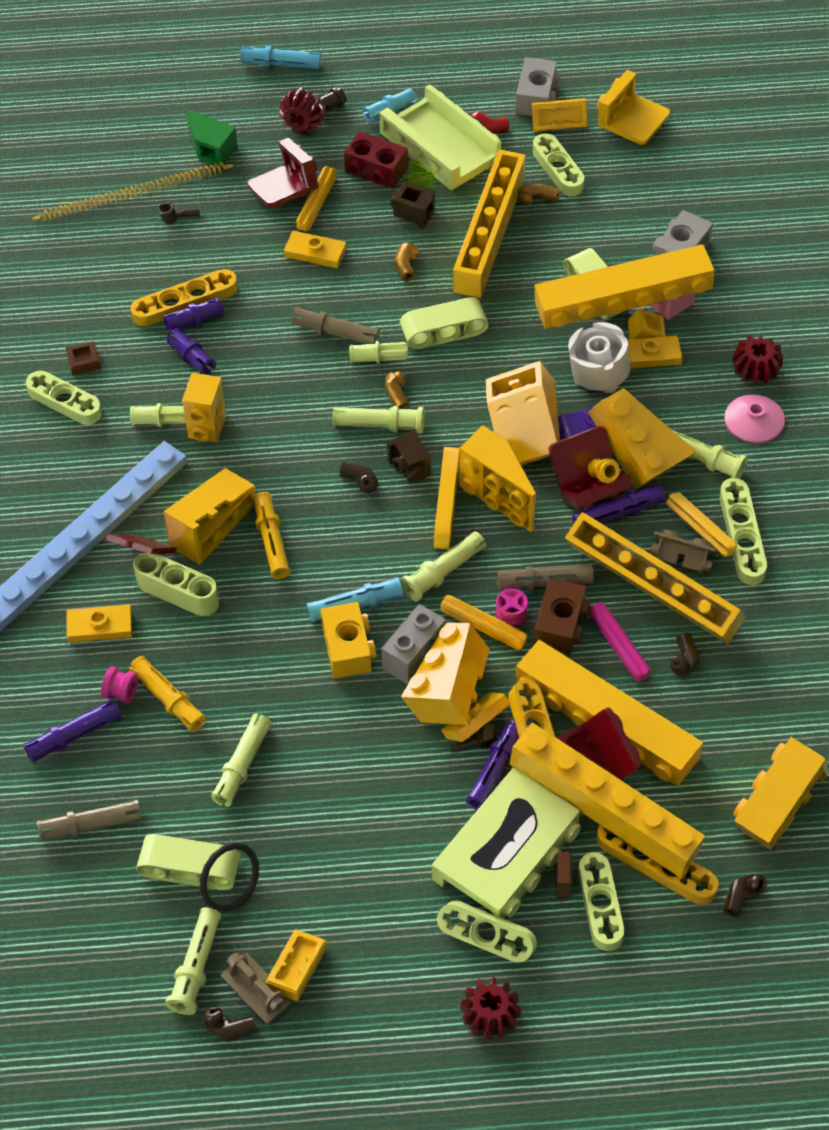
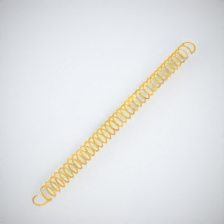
M220 162L224 169H228L234 166L233 164H228L224 167L223 163ZM215 163L214 167L210 164L209 169L207 166L204 167V170L200 167L199 171L195 168L194 172L190 170L189 174L187 171H185L184 175L180 173V178L177 174H175V180L172 175H170V181L167 177H165V182L162 178H160V184L156 179L155 185L152 181H150V186L147 182H145V188L143 184H140V189L137 185H135V190L132 186H130V192L128 188H125V193L122 189H120V195L118 191L115 190V196L112 192H110V198L107 193H105V199L103 195L100 194V200L97 196H95V202L92 197H90L89 199L90 203L85 198V205L82 200L79 201V204L75 201L74 206L70 202L69 207L67 206V204H65L63 209V207L60 205L59 211L57 207H54V212L50 208L49 214L47 210H44V216L38 215L33 217L32 219H40V216H43V219L46 222V211L49 219L52 220L50 210L52 211L55 219H57L56 210L61 218V208L65 216H67L66 207L70 215H72L71 205L75 213L77 214L76 204L78 205L80 212H82L81 202L85 210L87 211L86 201L88 202V205L92 210L91 199L95 205V208H97L96 198L98 199V202L102 207L101 196L105 202V205L107 206L106 195L110 203L112 204L111 193L116 203V192L121 201V191L123 192L124 197L127 200L126 189L130 195V198L132 199L131 188L133 189L134 194L137 197L136 186L141 196V185L147 195L146 184L148 185L149 190L152 193L151 182L156 192V181L162 191L161 180L163 181L164 186L167 189L166 178L171 188V177L177 187L176 176L178 177L179 182L182 185V174L185 183L187 184L186 173L190 179V182H192L191 172L193 173L194 178L197 181L196 170L200 176V179L202 180L201 169L205 175V178H207L206 168L208 169L210 177H212L210 167L213 168L215 175H217L215 165H217L220 174H222L220 163L219 166Z

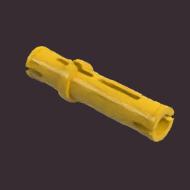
M259 492L252 497L257 515L256 527L257 530L261 531L272 578L283 579L290 575L291 570L288 566L279 530L280 518L275 514L271 494Z
M144 656L133 660L129 671L138 674V679L165 705V710L171 716L175 715L190 732H196L201 729L205 724L203 721H206V716L192 705L189 696L177 690Z

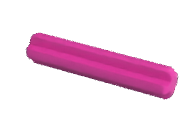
M602 602L592 605L589 608L590 617L634 680L641 682L650 676L651 669L609 609Z

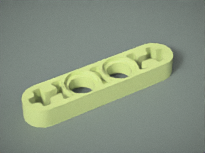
M730 478L721 485L720 503L728 536L737 544L733 554L736 572L743 583L756 585L764 580L767 570V561L747 484L741 479ZM729 491H735V494L739 495L737 503H734L733 493ZM737 513L743 514L748 518V521L738 523L732 519V516ZM740 539H749L754 543V546L752 548H743L738 544V541ZM752 558L753 569L757 570V572H751V569L747 568L749 559Z

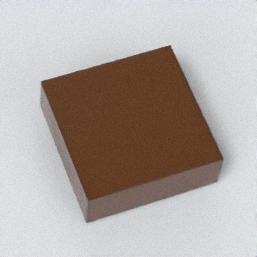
M94 341L66 347L72 376L101 369Z
M558 852L556 898L568 899L571 894L572 854L570 852Z

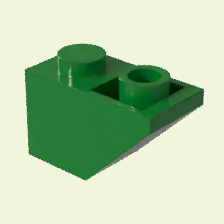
M188 110L186 113L188 133L198 159L213 165L216 163L219 166L220 162L224 165L238 147L236 127Z

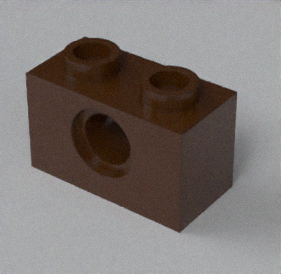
M549 578L534 628L533 646L538 640H541L558 652L571 655L574 643L580 644L584 628L583 625H579L581 617L587 618L591 600L586 599L587 586Z

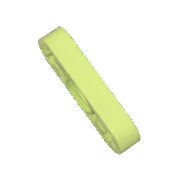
M551 134L536 136L533 140V155L558 189H560L561 193L567 196H577L582 193L584 189V174L556 137ZM554 162H562L565 164V166L557 168L552 166L551 164Z
M36 371L27 377L26 386L28 394L32 399L84 425H91L100 420L102 411L97 397L45 371ZM61 394H70L72 396L65 402L56 400Z
M588 853L579 862L578 877L592 941L600 950L613 951L619 948L623 942L624 925L610 863L600 853ZM590 865H595L596 869L600 870L599 884L594 885L593 873L589 871ZM603 894L610 899L611 904L607 908L599 909L592 904L591 899L595 895ZM608 918L609 930L614 933L612 939H607L606 935L602 934L603 919Z
M461 901L449 902L438 913V926L445 934L513 962L527 960L536 950V937L529 929ZM456 910L459 912L458 918L465 922L475 917V921L470 926L469 933L466 932V929L469 927L468 924L459 922L453 926L451 924L452 919L447 914H451ZM488 922L494 926L496 935L493 940L488 941L480 937L478 933L480 923ZM504 930H507L508 933L504 938L515 941L518 937H522L523 945L527 948H524L519 953L515 951L516 945L506 940L502 946L498 945V943L503 938Z

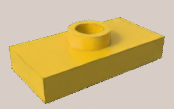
M585 98L531 103L534 132L588 127L587 100Z
M292 231L284 248V257L338 269L346 251V242Z
M678 335L627 340L631 369L682 364Z
M130 605L67 610L68 643L132 637V610Z
M489 692L479 701L471 703L468 713L472 717L470 726L448 724L441 731L448 740L464 742L505 710L510 704L505 694Z
M295 929L265 984L273 992L280 991L284 997L298 1002L327 949V940Z

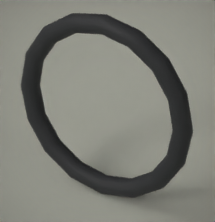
M233 842L221 846L211 854L200 876V893L206 905L217 911L227 912L237 909L249 899L256 888L259 878V861L255 852L246 844ZM234 849L244 851L252 863V877L249 886L236 901L226 905L217 904L210 898L207 891V878L211 867L217 858L225 852Z

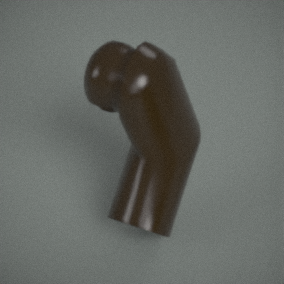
M342 462L340 477L355 479L360 490L364 493H372L377 489L378 480L370 467Z
M690 633L680 634L676 638L681 654L677 656L676 660L672 658L670 668L677 676L689 675L700 660Z
M750 874L734 880L730 885L723 912L732 917L740 916L744 901L757 897L766 891L768 885L766 878L760 874Z
M211 1007L204 1013V1026L207 1031L224 1041H232L257 1033L252 1015L232 1021L224 1016L222 1009L218 1007Z

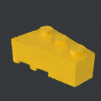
M624 388L600 401L588 412L596 427L605 428L611 451L624 472L630 476L631 483L636 490L696 453L691 446Z
M224 468L166 509L164 517L170 546L177 547L176 551L200 565L254 507L252 497L256 494L255 485Z
M471 623L445 624L402 694L401 698L420 722L470 726L472 718L468 714L470 705L476 702L478 695L475 691L476 682L482 679L489 653L488 646Z
M790 737L786 745L784 743L778 745L771 757V760L774 761L767 772L762 770L758 774L752 785L755 789L748 800L743 798L733 813L736 817L734 820L736 828L770 850L793 822L794 815L801 804L804 803L806 805L810 800L812 794L809 792L818 780L823 782L828 776L826 758Z

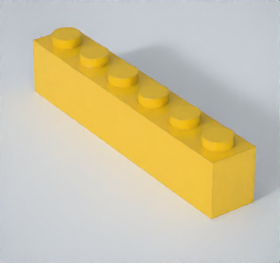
M498 150L453 268V293L481 299L520 193L519 190L525 179V154Z
M702 244L535 284V304L544 329L562 327L566 324L582 320H590L611 313L616 314L624 310L645 307L653 303L674 300L678 297L713 289L714 268Z
M581 512L565 536V539L573 548L726 644L730 643L746 619L739 608Z
M538 640L516 665L515 683L522 679L534 681L540 687L547 707L568 716L576 726L584 724L601 710L610 707L620 717L623 723V730L630 743L637 748L641 764L651 769L659 779L666 782L670 781L678 787L699 761L703 745L701 740L541 640Z
M531 722L513 745L510 758L511 766L579 809L580 812L681 878L699 853L705 838L704 834L533 722Z

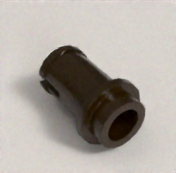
M340 87L337 89L331 88L330 92L322 96L320 104L326 106L324 114L336 107L342 108L344 103L347 102V97Z

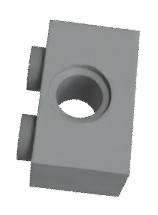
M525 57L516 93V114L532 116L531 103L556 101V91L553 90L559 89L561 73L556 72L557 61Z
M683 210L676 219L673 218L669 222L666 233L655 240L652 252L655 253L654 256L702 244L706 249L711 241L713 223Z
M418 604L381 648L382 669L409 684L410 679L415 675L425 655L437 639L440 630L445 626L446 619Z

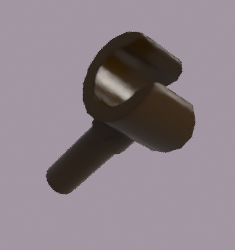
M163 202L159 206L161 218L166 224H172L180 217L200 216L199 209H175L171 202Z
M485 724L477 731V737L450 745L452 753L476 746L481 749H490L492 743L496 741L494 726Z

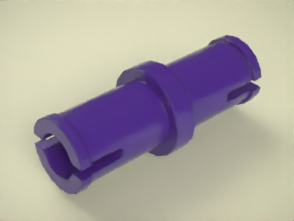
M216 297L198 305L194 303L186 306V309L164 315L163 319L166 329L171 333L173 329H181L190 325L196 327L201 325L202 321L224 315V309L221 301Z
M173 329L171 333L177 337V340L168 334L167 343L180 353V357L184 362L191 363L201 374H211L212 372L205 364H208L214 370L216 367L215 360L202 350V346L197 341H192L181 329Z

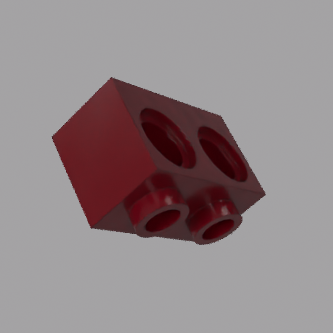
M359 131L344 151L345 172L394 189L408 169V148Z

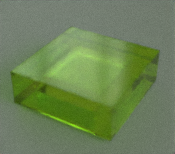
M412 160L403 177V183L406 181L429 189L435 178L434 170L431 168L427 172L424 164L420 161Z

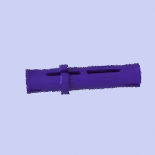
M658 484L635 493L628 491L621 498L602 503L578 513H572L573 524L581 512L601 524L628 514L635 516L640 514L642 509L664 503V492Z
M110 699L58 727L55 725L48 729L49 732L24 743L23 748L31 762L35 763L57 750L61 752L67 749V745L120 719V711L113 699Z
M507 721L498 741L492 743L489 749L490 756L470 794L466 797L468 806L475 810H478L494 791L507 764L510 763L512 747L519 739L515 721Z

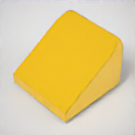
M639 308L628 320L630 339L666 336L663 316Z

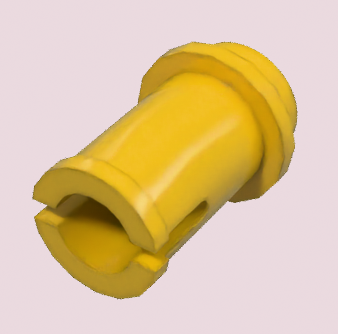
M596 458L588 465L589 474L592 477L598 478L603 483L614 482L619 476V465L613 459L606 458L600 460Z

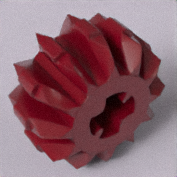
M302 87L298 90L291 89L280 102L278 116L284 119L283 125H289L292 132L298 130L301 135L306 132L312 134L322 124L326 106L320 104L321 97H314L312 95V90L307 93Z
M762 334L758 339L749 335L746 341L740 340L735 352H733L732 358L735 374H742L743 381L752 379L754 385L758 380L767 384L770 378L777 377L783 366L784 358L783 354H781V345H774L773 338L763 339Z
M494 976L490 980V985H485L479 978L476 981V989L467 987L465 990V997L467 999H463L460 1002V1010L464 1012L462 1015L463 1024L472 1025L471 1033L473 1036L484 1031V1037L488 1041L491 1039L492 1032H496L503 1039L506 1033L505 1028L510 1030L516 1028L517 1021L515 1018L521 1016V1007L517 1005L519 995L517 992H510L508 981L499 987Z

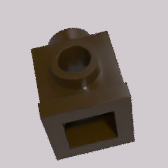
M404 181L399 191H395L391 198L390 205L393 207V216L417 223L419 228L424 229L435 212V191Z
M414 431L387 442V460L389 464H394L398 474H403L409 484L419 482L426 476L431 475V456Z

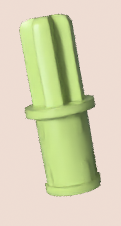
M376 341L375 344L350 345V363L376 361L377 364H381V361L406 360L408 358V345L405 342L380 344L379 341Z
M158 403L157 406H131L130 422L132 425L157 424L158 427H162L163 424L186 423L183 406H163L162 403Z

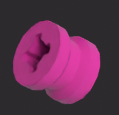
M512 588L500 592L496 599V618L515 628L522 626L527 620V596L522 591Z
M111 666L103 678L101 687L102 697L107 699L119 698L121 703L129 704L137 690L138 674L130 671L122 673L119 668Z

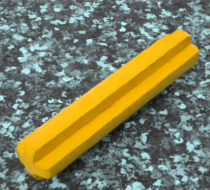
M325 166L317 179L319 188L310 192L296 220L298 230L307 232L311 229L337 178V170L334 167Z
M680 492L669 495V499L666 501L667 506L704 540L710 542L711 546L716 548V551L723 557L734 554L737 548L736 542Z
M446 595L441 602L440 610L443 613L463 623H471L475 629L516 650H521L527 642V634L451 595Z

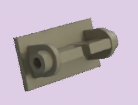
M666 529L663 530V533L654 532L655 541H658V544L652 543L649 552L651 555L672 565H676L678 556L682 555L684 556L682 568L702 574L704 571H711L713 560L708 559V557H716V548L711 547L712 544L699 538H694L693 542L681 538V534Z
M236 952L228 958L227 963L230 966L220 977L266 1025L294 1002L292 999L284 997L280 991L273 992L265 984L269 975L248 953L239 955Z

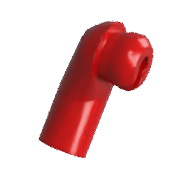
M481 112L471 114L473 119L479 121L492 134L510 129L507 117L493 120Z

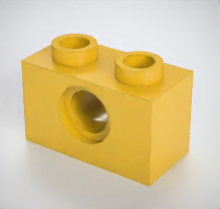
M192 373L182 399L188 438L202 442L210 441L217 443L226 418L221 377Z
M358 602L321 608L322 629L333 678L338 679L372 672L371 659H376V651L373 639L367 640L366 633L370 632L367 613L361 614Z

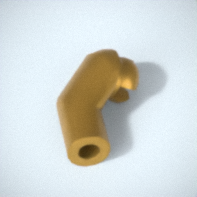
M405 242L399 246L393 260L394 266L405 282L411 281L415 277V272L409 262L410 259H415L416 256L414 254L418 255L419 252L418 247L410 242Z

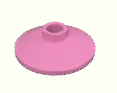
M744 395L736 398L728 405L724 417L725 425L734 437L752 444H761L774 440L780 435L785 424V416L781 407L775 401L761 395Z

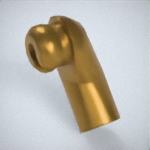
M543 184L523 185L519 190L521 193L518 199L520 202L529 205L533 203V197L556 203L560 195V189Z
M400 371L390 372L385 377L386 392L393 405L403 409L409 404L401 388L405 385V376Z

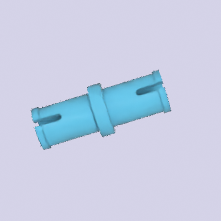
M410 88L393 96L386 95L382 97V101L363 107V116L371 124L380 119V112L386 108L391 109L397 114L399 110L416 104V95Z

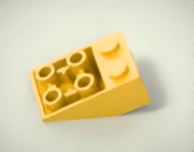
M541 361L486 379L487 405L494 433L507 440L520 465L549 457V446L560 441L556 384L554 378Z
M482 425L459 448V485L466 493L475 495L483 500L492 510H498L507 516L515 525L522 526L532 532L534 530L536 492L507 440Z

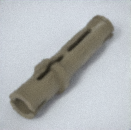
M296 307L293 312L297 316L304 317V319L292 316V325L313 329L315 333L320 335L328 333L364 344H375L378 341L367 335L379 338L380 329L330 317L327 312L321 311L319 314L300 307Z
M592 565L533 569L532 566H525V569L497 570L498 590L526 588V591H533L537 587H547L549 576L573 574L574 577L554 579L576 584L592 585L593 568ZM541 576V579L538 580H515L516 578Z
M135 799L134 801L75 814L73 811H68L66 816L41 821L37 820L38 831L52 828V830L39 832L40 842L68 835L74 838L78 837V833L133 821H142L140 811L126 813L127 811L139 809L138 800Z

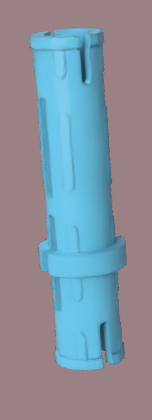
M242 46L241 63L262 64L264 67L269 68L271 65L320 70L321 52L272 49V46H266L265 48Z
M396 577L374 585L366 583L363 584V588L319 601L309 602L306 605L310 620L314 623L321 620V608L358 602L360 608L367 606L374 608L377 607V603L403 597V590L399 578Z

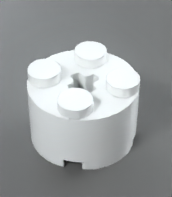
M598 322L593 323L591 328L584 330L582 327L578 329L570 338L568 348L574 382L589 390L603 391L605 393L616 391L618 385L628 377L631 369L628 341L623 331L616 325Z

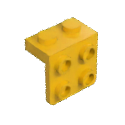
M626 70L620 78L615 79L611 89L606 94L600 96L597 102V109H599L597 125L639 145H645L669 118L670 110L636 95L637 74Z

